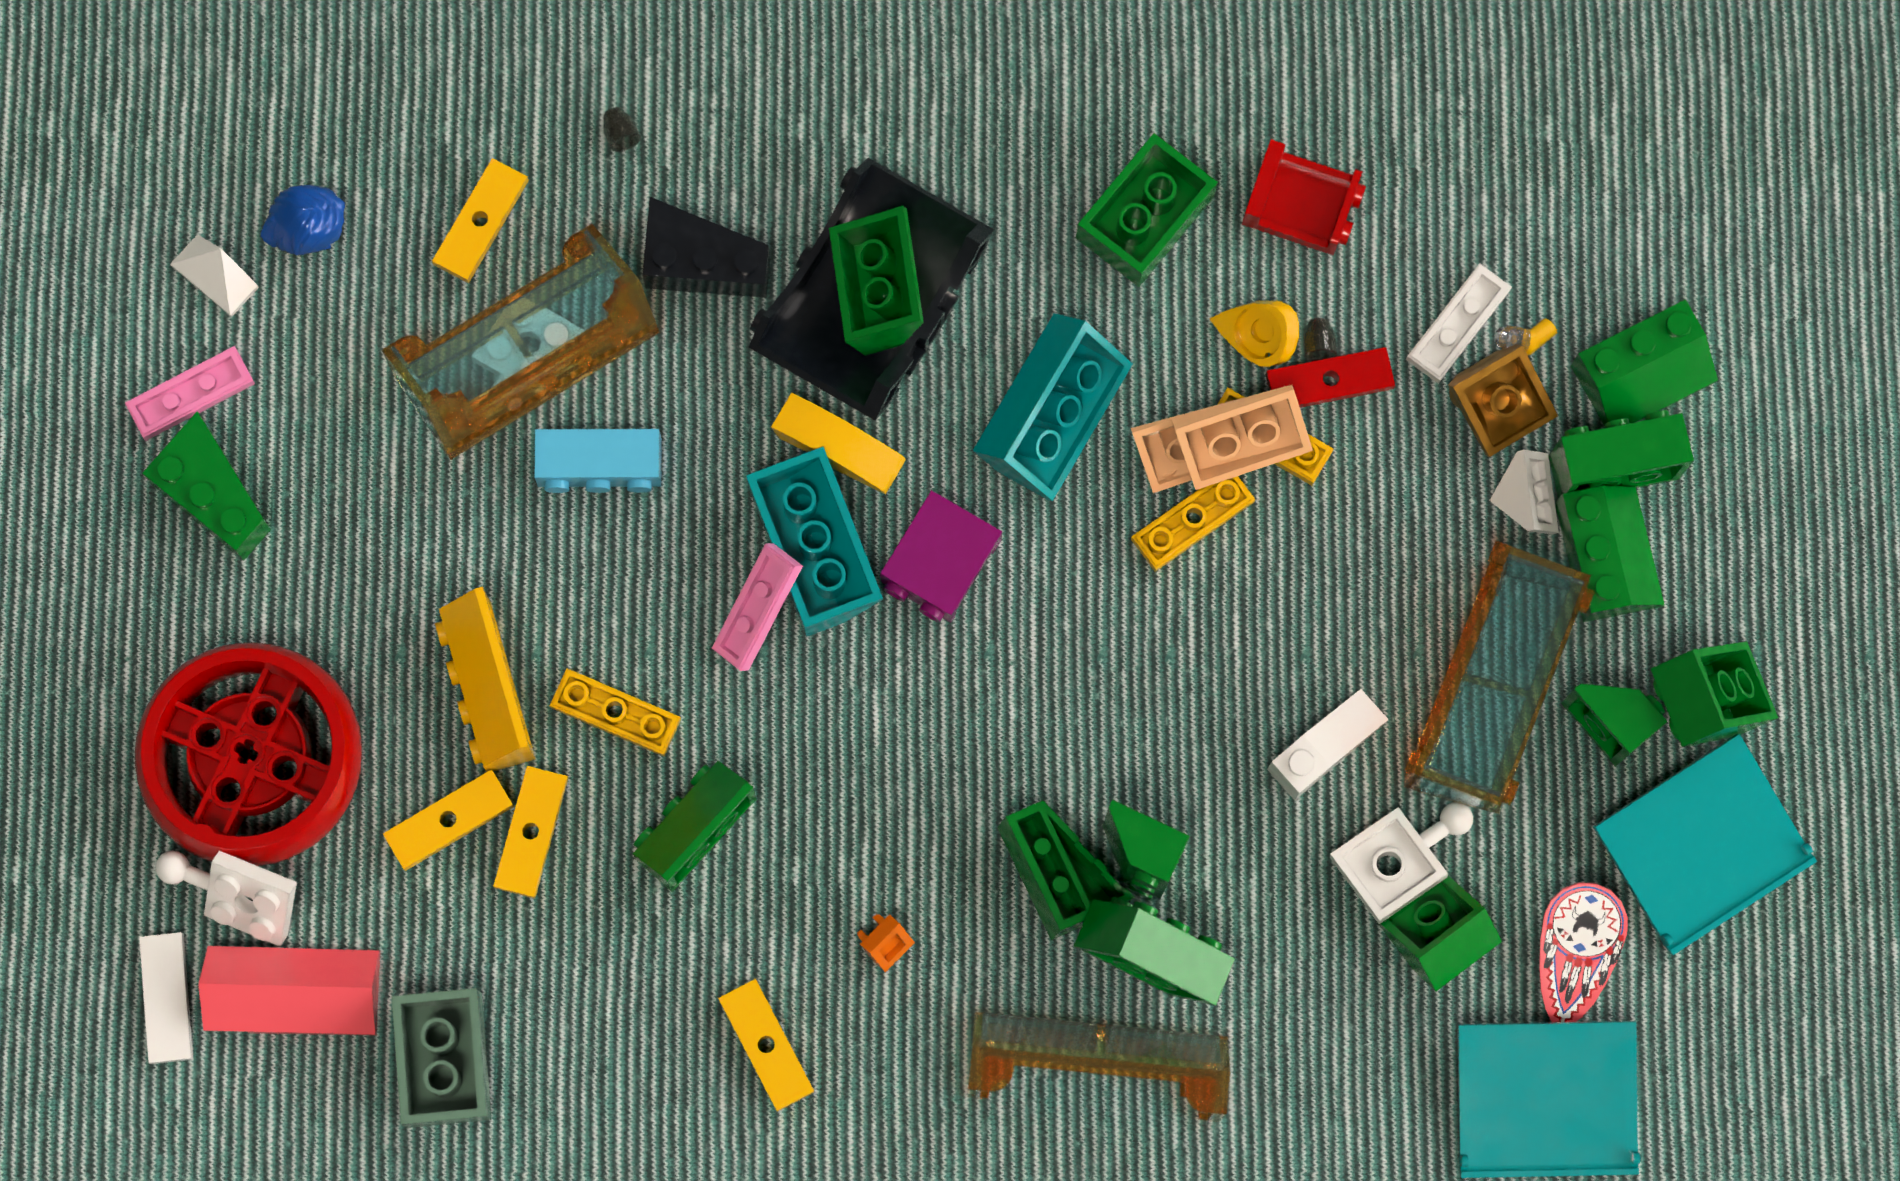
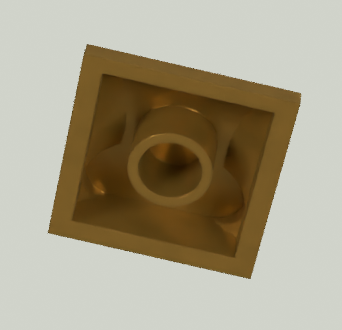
M1519 344L1492 353L1457 374L1448 384L1451 401L1456 407L1461 409L1487 457H1491L1558 417L1524 347Z

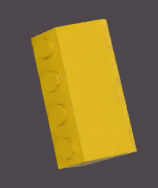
M482 586L441 607L439 612L442 621L435 623L441 646L449 645L453 660L446 662L452 685L460 684L464 700L457 701L463 724L471 723L475 739L469 740L468 743L475 765L482 763L486 772L491 769L494 772L535 760L536 758L493 608Z

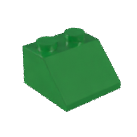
M1580 684L1561 703L1615 767L1668 722L1663 717L1665 710L1659 701L1650 694L1645 696L1640 689Z
M1447 876L1442 882L1381 924H1378L1411 968L1435 991L1439 990L1502 942L1486 909L1450 876Z

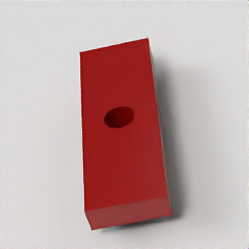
M1386 347L1266 371L1269 391L1292 385L1300 408L1393 390L1395 388ZM1327 376L1333 377L1337 384L1328 386L1324 383L1323 378Z

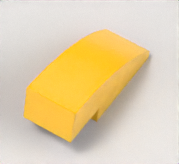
M792 392L771 426L779 439L805 452L824 447L832 469L885 495L906 461L904 456L866 432Z

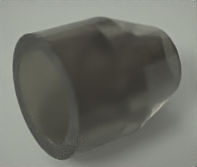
M614 107L604 113L603 132L612 151H626L639 143L641 136L635 122L622 108Z
M1325 318L1311 319L1308 322L1303 337L1305 359L1312 362L1336 357V334L1329 321Z

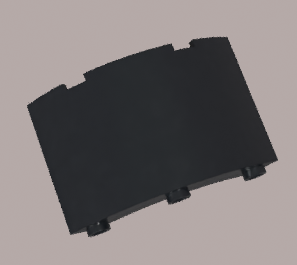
M867 158L859 167L851 166L845 174L840 185L844 192L813 248L807 246L800 255L796 264L798 271L767 311L761 309L755 316L750 326V330L755 333L748 347L876 421L898 394V386L904 374L910 376L937 336L960 297L953 293L954 289H959L967 273L970 275L973 273L994 229L874 160ZM905 206L909 220L924 323L903 345L865 356L845 342L829 228Z

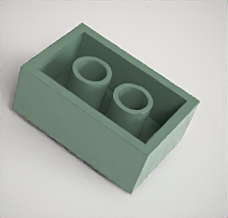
M477 988L391 996L401 1125L406 1128L492 1120L482 993Z

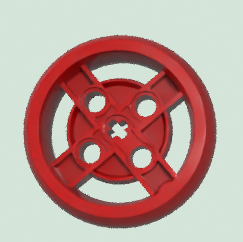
M246 642L223 645L207 650L179 666L161 683L152 695L140 720L135 743V770L139 789L148 811L163 832L188 852L212 862L218 851H222L256 866L274 864L290 859L306 851L325 837L341 819L353 798L362 762L360 727L351 702L342 687L324 668L310 658L293 650L267 643ZM261 674L251 693H240L225 697L212 704L204 712L189 706L196 697L219 682L236 676ZM303 691L316 702L327 721L331 738L329 766L311 759V742L308 731L300 716L295 712ZM266 707L276 708V718L272 723L265 726L257 724V715L260 710ZM213 728L219 729L220 739L217 744L212 747H202L201 738L204 732ZM169 743L186 749L188 774L196 791L202 797L193 818L179 804L171 788L167 770ZM251 745H253V749L258 753V756L254 761L248 758L247 764H245V760L240 756V753L244 748L250 751ZM286 761L296 762L297 770L292 778L289 780H279L277 778V770L282 763ZM229 783H239L241 791L237 799L232 802L222 801V789ZM293 796L311 803L295 819L273 831L257 835L236 836L245 816H256L271 812L287 803Z

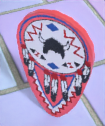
M1578 882L1562 888L1551 898L1544 912L1540 935V990L1551 1022H1577L1586 1014L1605 987L1619 959L1627 936L1628 917L1622 901L1610 889L1597 883Z

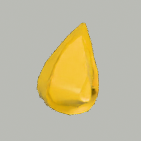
M1255 301L1228 309L1209 318L1219 333L1245 359L1258 366L1270 367L1280 365L1289 361L1295 352L1299 339L1297 313L1290 305L1281 301Z

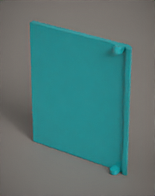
M1740 734L1732 736L1593 826L1663 945L1672 955L1678 953L1817 862L1816 858L1811 854L1813 852L1812 847L1803 841Z
M1636 1021L1457 1024L1459 1169L1461 1178L1639 1175L1638 1164H1640L1641 1156L1638 1152Z

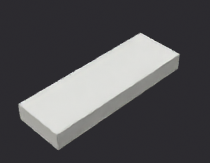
M1479 263L1408 354L1406 360L1439 384L1508 295L1512 287Z
M178 932L139 937L148 1063L157 1064L193 1060L184 934Z

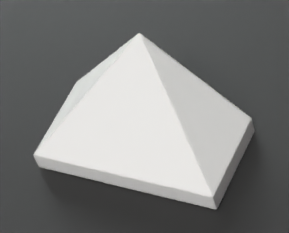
M198 234L170 264L231 317L259 288L220 247Z
M1524 449L1517 451L1489 501L1527 531L1551 535L1559 533L1548 453Z

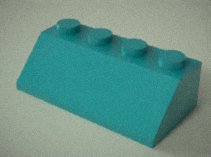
M1054 313L978 440L973 452L997 472L1041 497L1053 501L1133 363L1087 321Z
M824 447L746 475L749 491L769 542L777 545L803 565L789 594L806 637L845 623L883 600Z

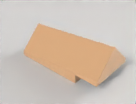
M1292 385L1131 428L1153 493L1192 481L1195 490L1313 451Z

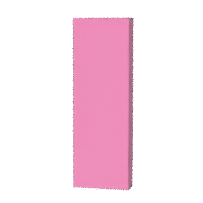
M233 346L125 402V405L143 439L147 441L191 418L197 411L201 413L251 387L255 382L236 347Z
M766 543L712 649L740 671H748L803 565L774 543Z

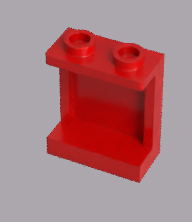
M1270 139L1244 214L1242 225L1334 256L1338 243L1346 246L1354 223L1346 220L1350 207L1359 209L1366 185L1359 183L1363 171L1355 169L1353 174H1348L1284 152L1286 144Z

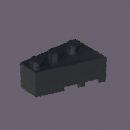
M650 197L642 273L645 289L767 298L770 267L769 245Z

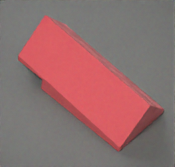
M208 946L198 983L203 1030L255 1034L376 1036L380 951Z

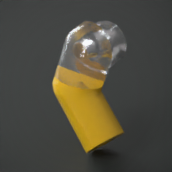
M1546 318L1542 319L1532 329L1502 326L1496 330L1494 342L1502 349L1515 344L1522 345L1527 355H1531L1557 334V329Z

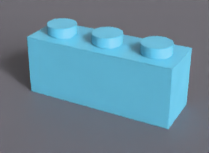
M535 429L534 478L538 487H544V490L550 493H565L569 491V487H586V491L593 493L609 492L611 487H627V491L635 493L650 492L652 487L661 486L662 438L660 430Z

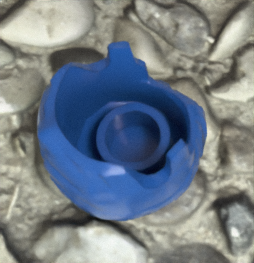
M291 186L280 192L279 196L274 199V203L270 206L269 215L262 228L261 238L270 246L278 247L279 250L295 254L296 256L330 249L331 244L337 241L342 233L345 202L332 190L323 186Z

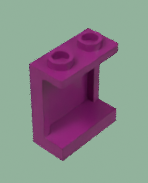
M931 490L880 573V581L885 584L883 590L899 601L905 602L906 598H909L921 605L919 611L935 622L940 623L943 618L951 623L959 605L990 554H994L1002 541V531Z

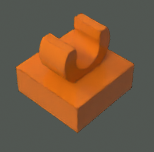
M876 914L873 919L878 926L869 935H866L862 930L857 935L862 941L860 943L862 948L875 964L886 972L915 942L901 924L890 914L886 918Z

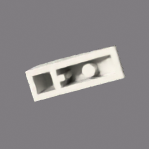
M1360 689L1275 758L1267 770L1295 801L1384 725L1388 718Z

